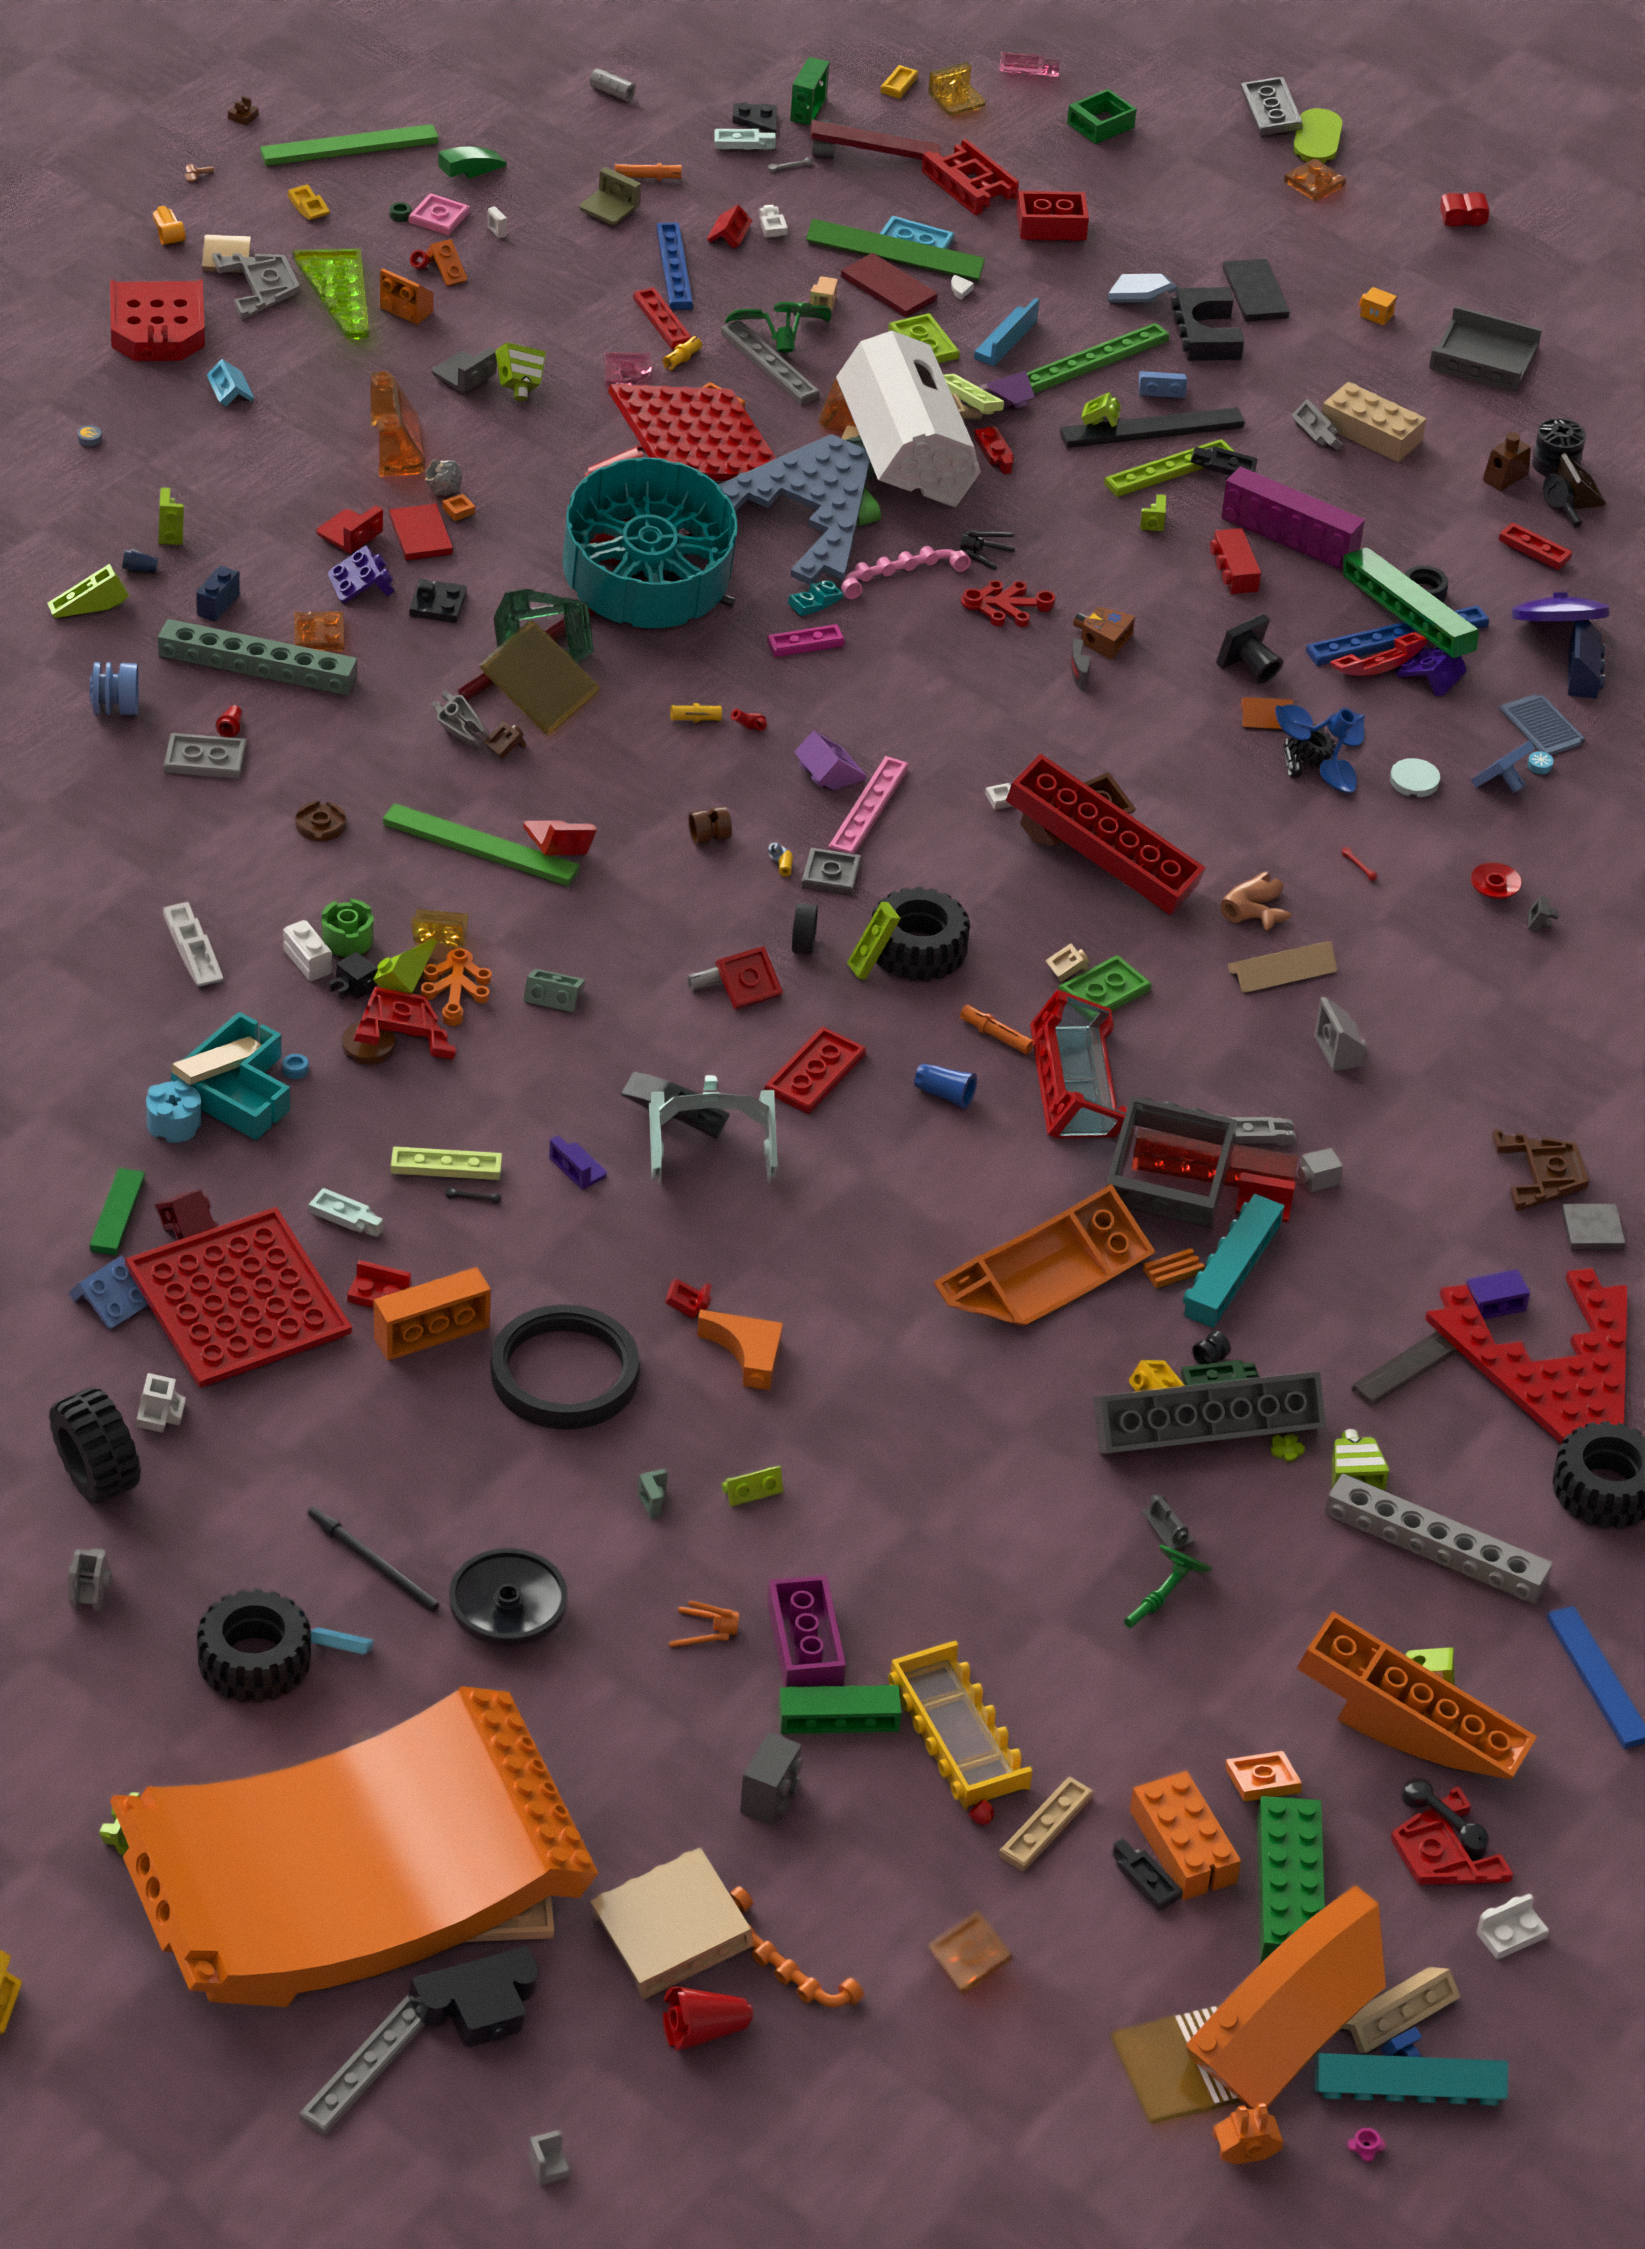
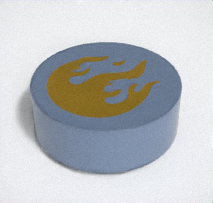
M87 425L78 430V442L81 445L93 447L101 443L102 431L100 428Z

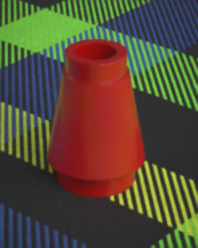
M230 706L217 719L216 729L220 736L231 738L239 733L243 714L240 707Z

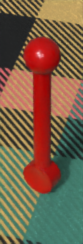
M1345 847L1342 849L1341 855L1350 858L1367 874L1370 881L1377 879V873L1370 871L1352 854L1350 848Z

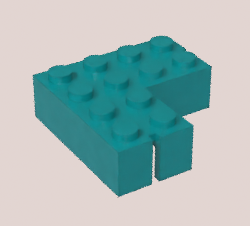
M239 1011L184 1059L248 1036L262 1044L240 1064V1067L191 1084L200 1094L202 1111L257 1140L272 1127V1122H278L290 1111V1087L264 1073L282 1058L281 1034L262 1024L259 1026L258 1038V1021ZM171 1072V1081L180 1079Z

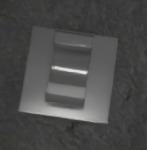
M1542 895L1538 897L1528 911V929L1538 932L1541 926L1551 929L1552 920L1549 918L1555 920L1559 918L1558 910L1549 908V898Z

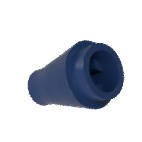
M131 548V550H125L122 569H126L127 572L156 573L158 558Z

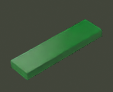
M118 1168L89 1244L91 1252L117 1256L144 1184L145 1172Z

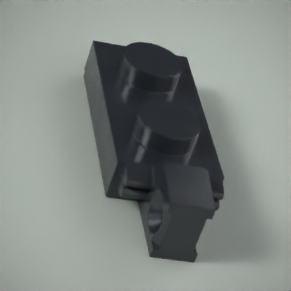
M1215 446L1206 449L1195 447L1190 461L1205 469L1229 476L1240 466L1256 472L1257 465L1255 457Z
M1124 1838L1113 1844L1112 1856L1117 1861V1867L1158 1912L1182 1898V1889L1145 1849L1143 1851L1139 1849L1134 1850Z

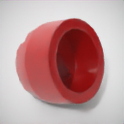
M416 250L410 256V264L416 269L423 270L430 263L429 256L422 250ZM419 257L423 259L422 263L417 261Z
M983 1798L971 1809L968 1817L979 1825H987L995 1815L994 1808Z

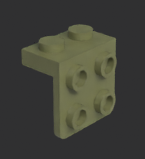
M604 167L599 171V190L583 201L579 209L607 224L616 225L640 206L641 183Z

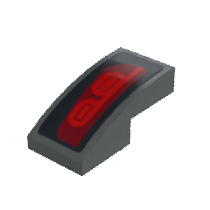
M1074 639L1071 656L1072 676L1079 690L1085 691L1090 657L1082 656L1084 640Z

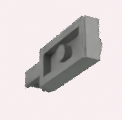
M1308 398L1291 415L1319 444L1325 446L1328 443L1335 450H1338L1343 445L1335 436L1338 432L1336 426Z

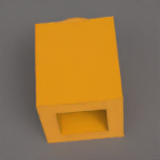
M1372 287L1360 299V317L1385 325L1394 315L1397 296Z

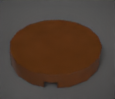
M313 801L298 809L295 818L296 830L301 836L309 840L329 841L337 838L344 832L346 828V815L340 806L332 802L320 804V801Z
M360 1022L349 1026L343 1033V1052L347 1057L348 1055L352 1057L353 1061L368 1065L385 1061V1057L389 1056V1054L391 1056L394 1053L395 1036L393 1031L387 1032L379 1028L380 1038L377 1045L353 1040Z

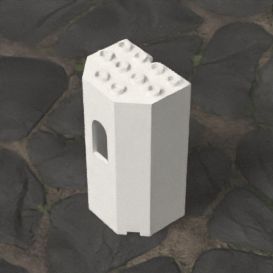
M894 331L860 341L836 378L878 480L911 492L916 488H921L923 496L956 507L981 471L974 445L931 346Z

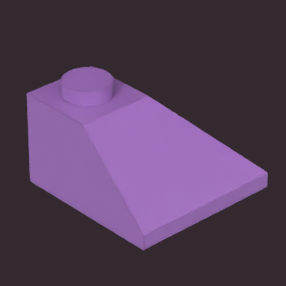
M1026 371L979 386V388L1003 400L1004 408L1014 405L1015 409L1028 405L1027 400L1035 397Z

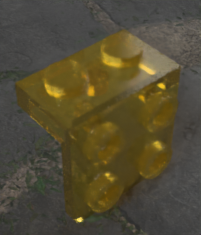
M968 61L930 71L928 94L949 115H958L986 106V100L970 84L972 66Z
M417 908L416 917H411L413 941L423 944L435 939L437 944H443L449 948L465 946L469 914Z

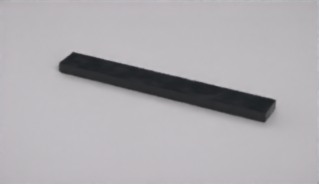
M1238 407L1119 420L1114 427L1111 426L1110 422H1101L1095 425L1060 427V435L1066 448L1244 428L1245 420Z

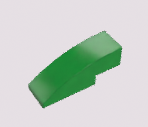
M457 147L438 152V167L450 178L464 174L470 179L507 166V162L500 155L486 148Z

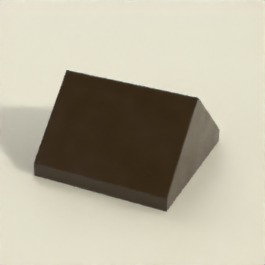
M1564 452L1561 455L1557 475L1566 478L1571 483L1574 491L1572 503L1574 509L1601 507L1607 504L1592 476Z

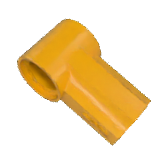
M159 206L153 212V220L158 228L161 244L166 245L185 241L186 235L182 221L176 220L171 209H168L166 206Z

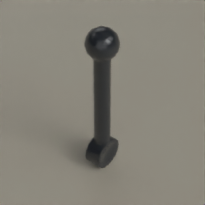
M448 1187L445 1190V1196L449 1199L458 1196L490 1200L495 1204L500 1203L502 1199L498 1193L487 1195L456 1191L453 1187Z

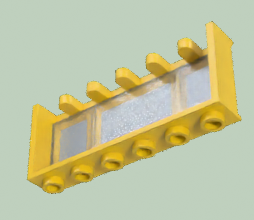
M955 1640L892 1660L888 1682L889 1685H899L900 1702L903 1710L911 1715L915 1731L918 1734H922L929 1755H934L938 1762L941 1776L943 1778L946 1777L950 1783L953 1797L959 1800L963 1808L967 1810L968 1806L977 1804L983 1798L990 1800L1021 1789L1029 1790L1033 1770L1031 1766L1020 1768L1022 1759L1020 1750L1018 1748L1013 1750L1008 1748V1730L1005 1726L1000 1728L995 1726V1708L993 1705L984 1707L982 1703L983 1688L980 1683L971 1685L969 1681L970 1666L967 1661L960 1664L957 1661L959 1644Z

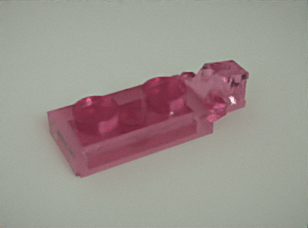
M1002 52L999 63V71L1027 73L1029 75L1058 76L1060 60L1045 59L1044 55Z

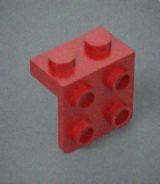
M375 505L362 515L350 509H344L317 528V535L352 554L383 532V509Z
M561 820L525 821L523 824V828L529 837L533 839L541 852L548 856L587 855L597 832L593 824H567Z

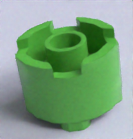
M350 899V903L343 902L337 904L336 900L328 904L323 910L322 940L332 951V954L344 958L355 952L361 955L373 945L374 917L371 913V907L363 901Z

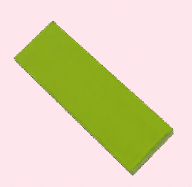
M889 902L880 903L847 961V964L858 979H867L901 919Z

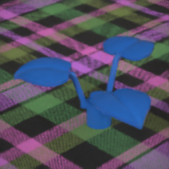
M1277 705L1275 708L1277 721L1283 731L1290 737L1306 741L1310 738L1311 732L1327 726L1331 734L1339 738L1332 755V760L1326 759L1321 763L1320 773L1325 782L1331 787L1344 793H1353L1357 784L1355 770L1348 761L1338 760L1337 756L1342 744L1356 747L1363 742L1365 715L1356 714L1348 708H1341L1338 713L1330 715L1326 721L1317 726H1312V717L1304 708L1296 705Z

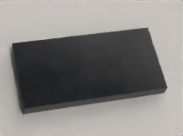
M1267 258L1223 262L1222 268L1245 321L1289 318L1290 311Z

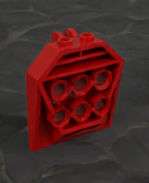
M198 279V281L115 282V280H110L111 348L134 361H182L205 347L203 279Z

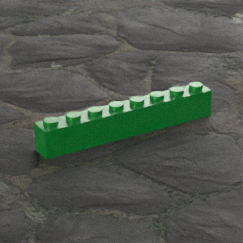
M1366 547L1344 555L1343 576L1449 656L1456 658L1477 651L1478 628L1371 549Z

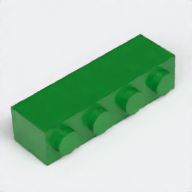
M899 1685L780 1687L778 1700L780 1734L899 1732L901 1722Z

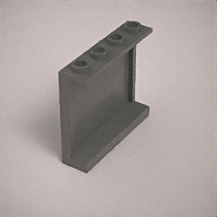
M1455 306L1452 320L1438 346L1434 345L1432 349L1429 369L1517 393L1539 348L1542 329Z

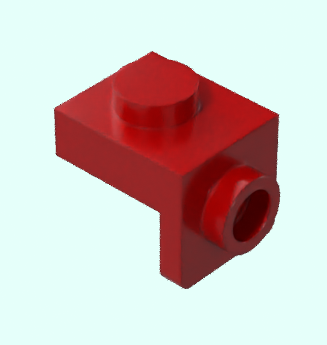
M675 1278L670 1284L665 1304L694 1319L700 1310H706L710 1305L712 1297L709 1294L712 1285L706 1283L699 1291Z

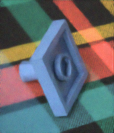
M1530 740L1472 778V783L1477 788L1496 775H1501L1512 790V793L1518 791L1526 783L1514 768L1515 762L1534 750L1535 747Z

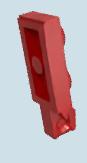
M994 426L974 430V439L989 464H997L1003 475L1012 473L1014 456L998 428Z

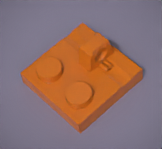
M1283 1751L1226 1760V1771L1244 1802L1259 1800L1261 1796L1278 1797L1302 1793V1782Z

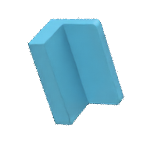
M221 359L207 374L221 404L227 406L238 394L250 401L254 399L243 373L225 360Z

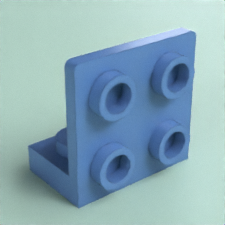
M122 1255L80 1281L68 1292L74 1302L82 1297L88 1300L108 1329L114 1328L148 1306L147 1301L125 1266V1259Z

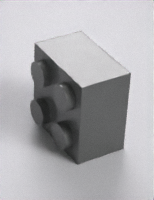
M771 1732L767 1733L743 1773L741 1813L774 1825L779 1815L783 1816L789 1805V1797L791 1794H797L802 1782V1777H799L804 1759L801 1758V1744Z

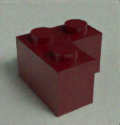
M202 1189L185 1192L154 1204L163 1229H173L177 1241L219 1226L217 1221L212 1219L209 1211L211 1204L207 1195L203 1194Z

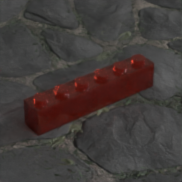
M1139 1128L1131 1169L1213 1183L1222 1145ZM1235 1144L1224 1185L1239 1188L1242 1173L1294 1182L1298 1155Z

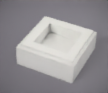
M494 206L488 208L487 227L500 239L506 237L507 218Z
M1010 783L986 787L985 795L994 810L1012 807L1011 804L1006 802L1011 787Z

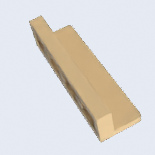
M1328 941L1229 963L1228 969L1230 974H1238L1241 992L1245 993L1337 971L1332 943Z
M1428 1967L1370 2001L1341 2029L1350 2030L1360 2053H1367L1461 1996L1450 1969Z

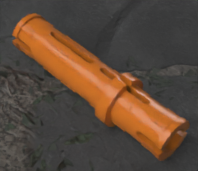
M657 163V165L615 164V172L628 178H657V181H661V178L681 179L682 165H662V163Z
M969 1004L965 1005L960 1013V1019L978 1028L979 1032L992 1035L1025 1055H1028L1034 1046V1040L994 1019L993 1015L980 1012Z

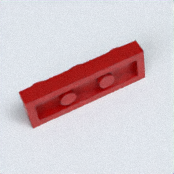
M1513 522L1499 534L1498 541L1557 570L1561 569L1571 560L1572 551Z

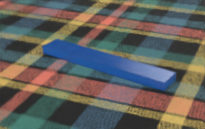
M657 223L656 231L669 308L671 310H693L679 223Z
M1571 1606L1548 1612L1546 1618L1623 1749L1645 1744V1723L1576 1608Z

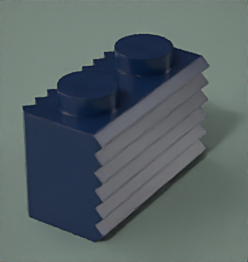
M220 565L213 571V574H210L206 582H203V585L196 590L197 616L214 622L219 619L241 594L239 592L241 585L239 584L240 573L238 571Z

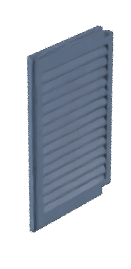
M1534 694L1498 707L1541 752L1554 755L1581 746L1582 742L1585 741L1583 735L1543 694L1539 696Z

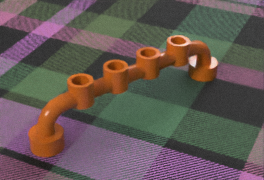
M737 1886L729 1893L742 1914L753 1906L751 1896L742 1887ZM750 1926L754 1943L752 1948L755 1949L752 1952L753 1959L762 1967L769 1962L777 1968L774 1970V1975L783 1985H787L791 1980L799 1986L796 1989V1993L803 2002L809 2004L815 1999L826 2007L835 2008L847 2003L856 2005L864 1998L865 1994L862 1987L852 1978H847L838 1986L839 1994L830 1995L826 1993L816 1979L808 1978L804 1975L793 1960H786L778 1953L771 1942L763 1941Z

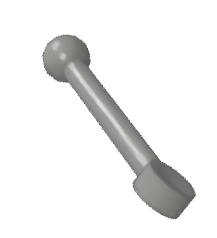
M807 157L803 161L781 165L770 164L768 171L774 173L778 169L800 165L810 166L812 159Z

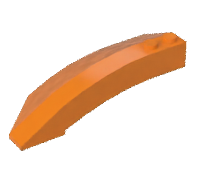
M1112 1184L1026 1233L982 1255H978L937 1279L933 1284L949 1307L1024 1326L1094 1290L1156 1252Z
M1354 1885L1310 1918L1237 1987L1185 2046L1189 2058L1249 2108L1255 2109L1256 2103L1265 2102L1268 2108L1319 2050L1383 1989H1386L1379 1903Z

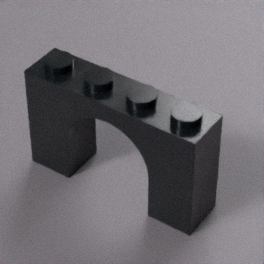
M1230 287L1178 288L1175 297H1172L1171 308L1172 311H1175V324H1179L1178 336L1182 338V352H1186L1188 361L1242 360L1244 338L1241 328H1211L1198 323V321L1206 319H1231L1234 300Z

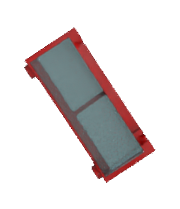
M1057 989L1030 1023L1047 1135L1055 1138L1117 1137L1121 1132L1127 1107L1120 1106L1117 1109L1105 1042L1106 1036H1109L1114 1028L1111 1009Z

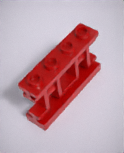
M967 139L961 141V146L958 144L954 145V154L942 157L939 153H932L931 151L923 154L922 173L975 216L983 213V206L985 208L990 207V200L995 196L1002 195L1007 200L1018 198L1019 181ZM974 173L978 177L970 179L966 175Z

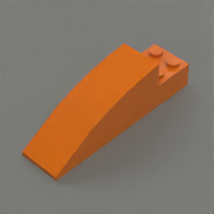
M1333 1610L1307 1648L1297 1667V1670L1347 1700L1337 1718L1338 1721L1390 1747L1446 1767L1511 1780L1537 1738L1536 1735Z

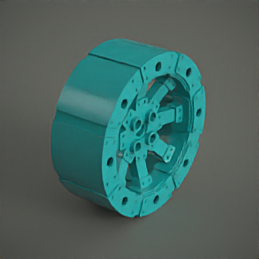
M630 458L598 468L578 484L570 497V505L567 506L562 566L571 590L574 589L577 592V597L591 610L621 624L622 622L632 623L634 627L665 628L687 623V620L693 617L695 619L701 617L715 607L722 599L731 579L737 536V517L729 497L725 496L721 491L722 488L707 475L679 462H670L667 459ZM632 518L627 522L621 521L622 519ZM684 528L694 537L683 536L677 532ZM605 533L616 537L614 540L598 544L591 543L597 534ZM684 553L700 555V558L707 559L708 564L704 571L683 557ZM611 558L622 560L613 572L606 570L604 566L598 565L599 561ZM663 569L668 572L673 571L683 580L675 582L664 581ZM642 570L648 582L633 579L631 576L633 574L636 575Z

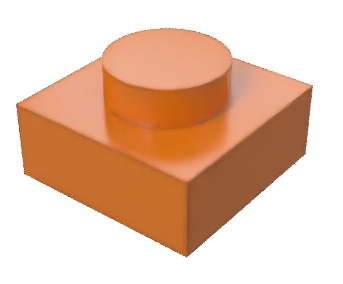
M463 493L442 501V508L454 521L475 514L476 506Z

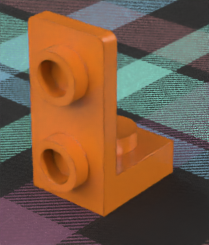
M452 239L433 243L429 246L426 253L430 258V263L436 261L446 286L459 284L467 280Z

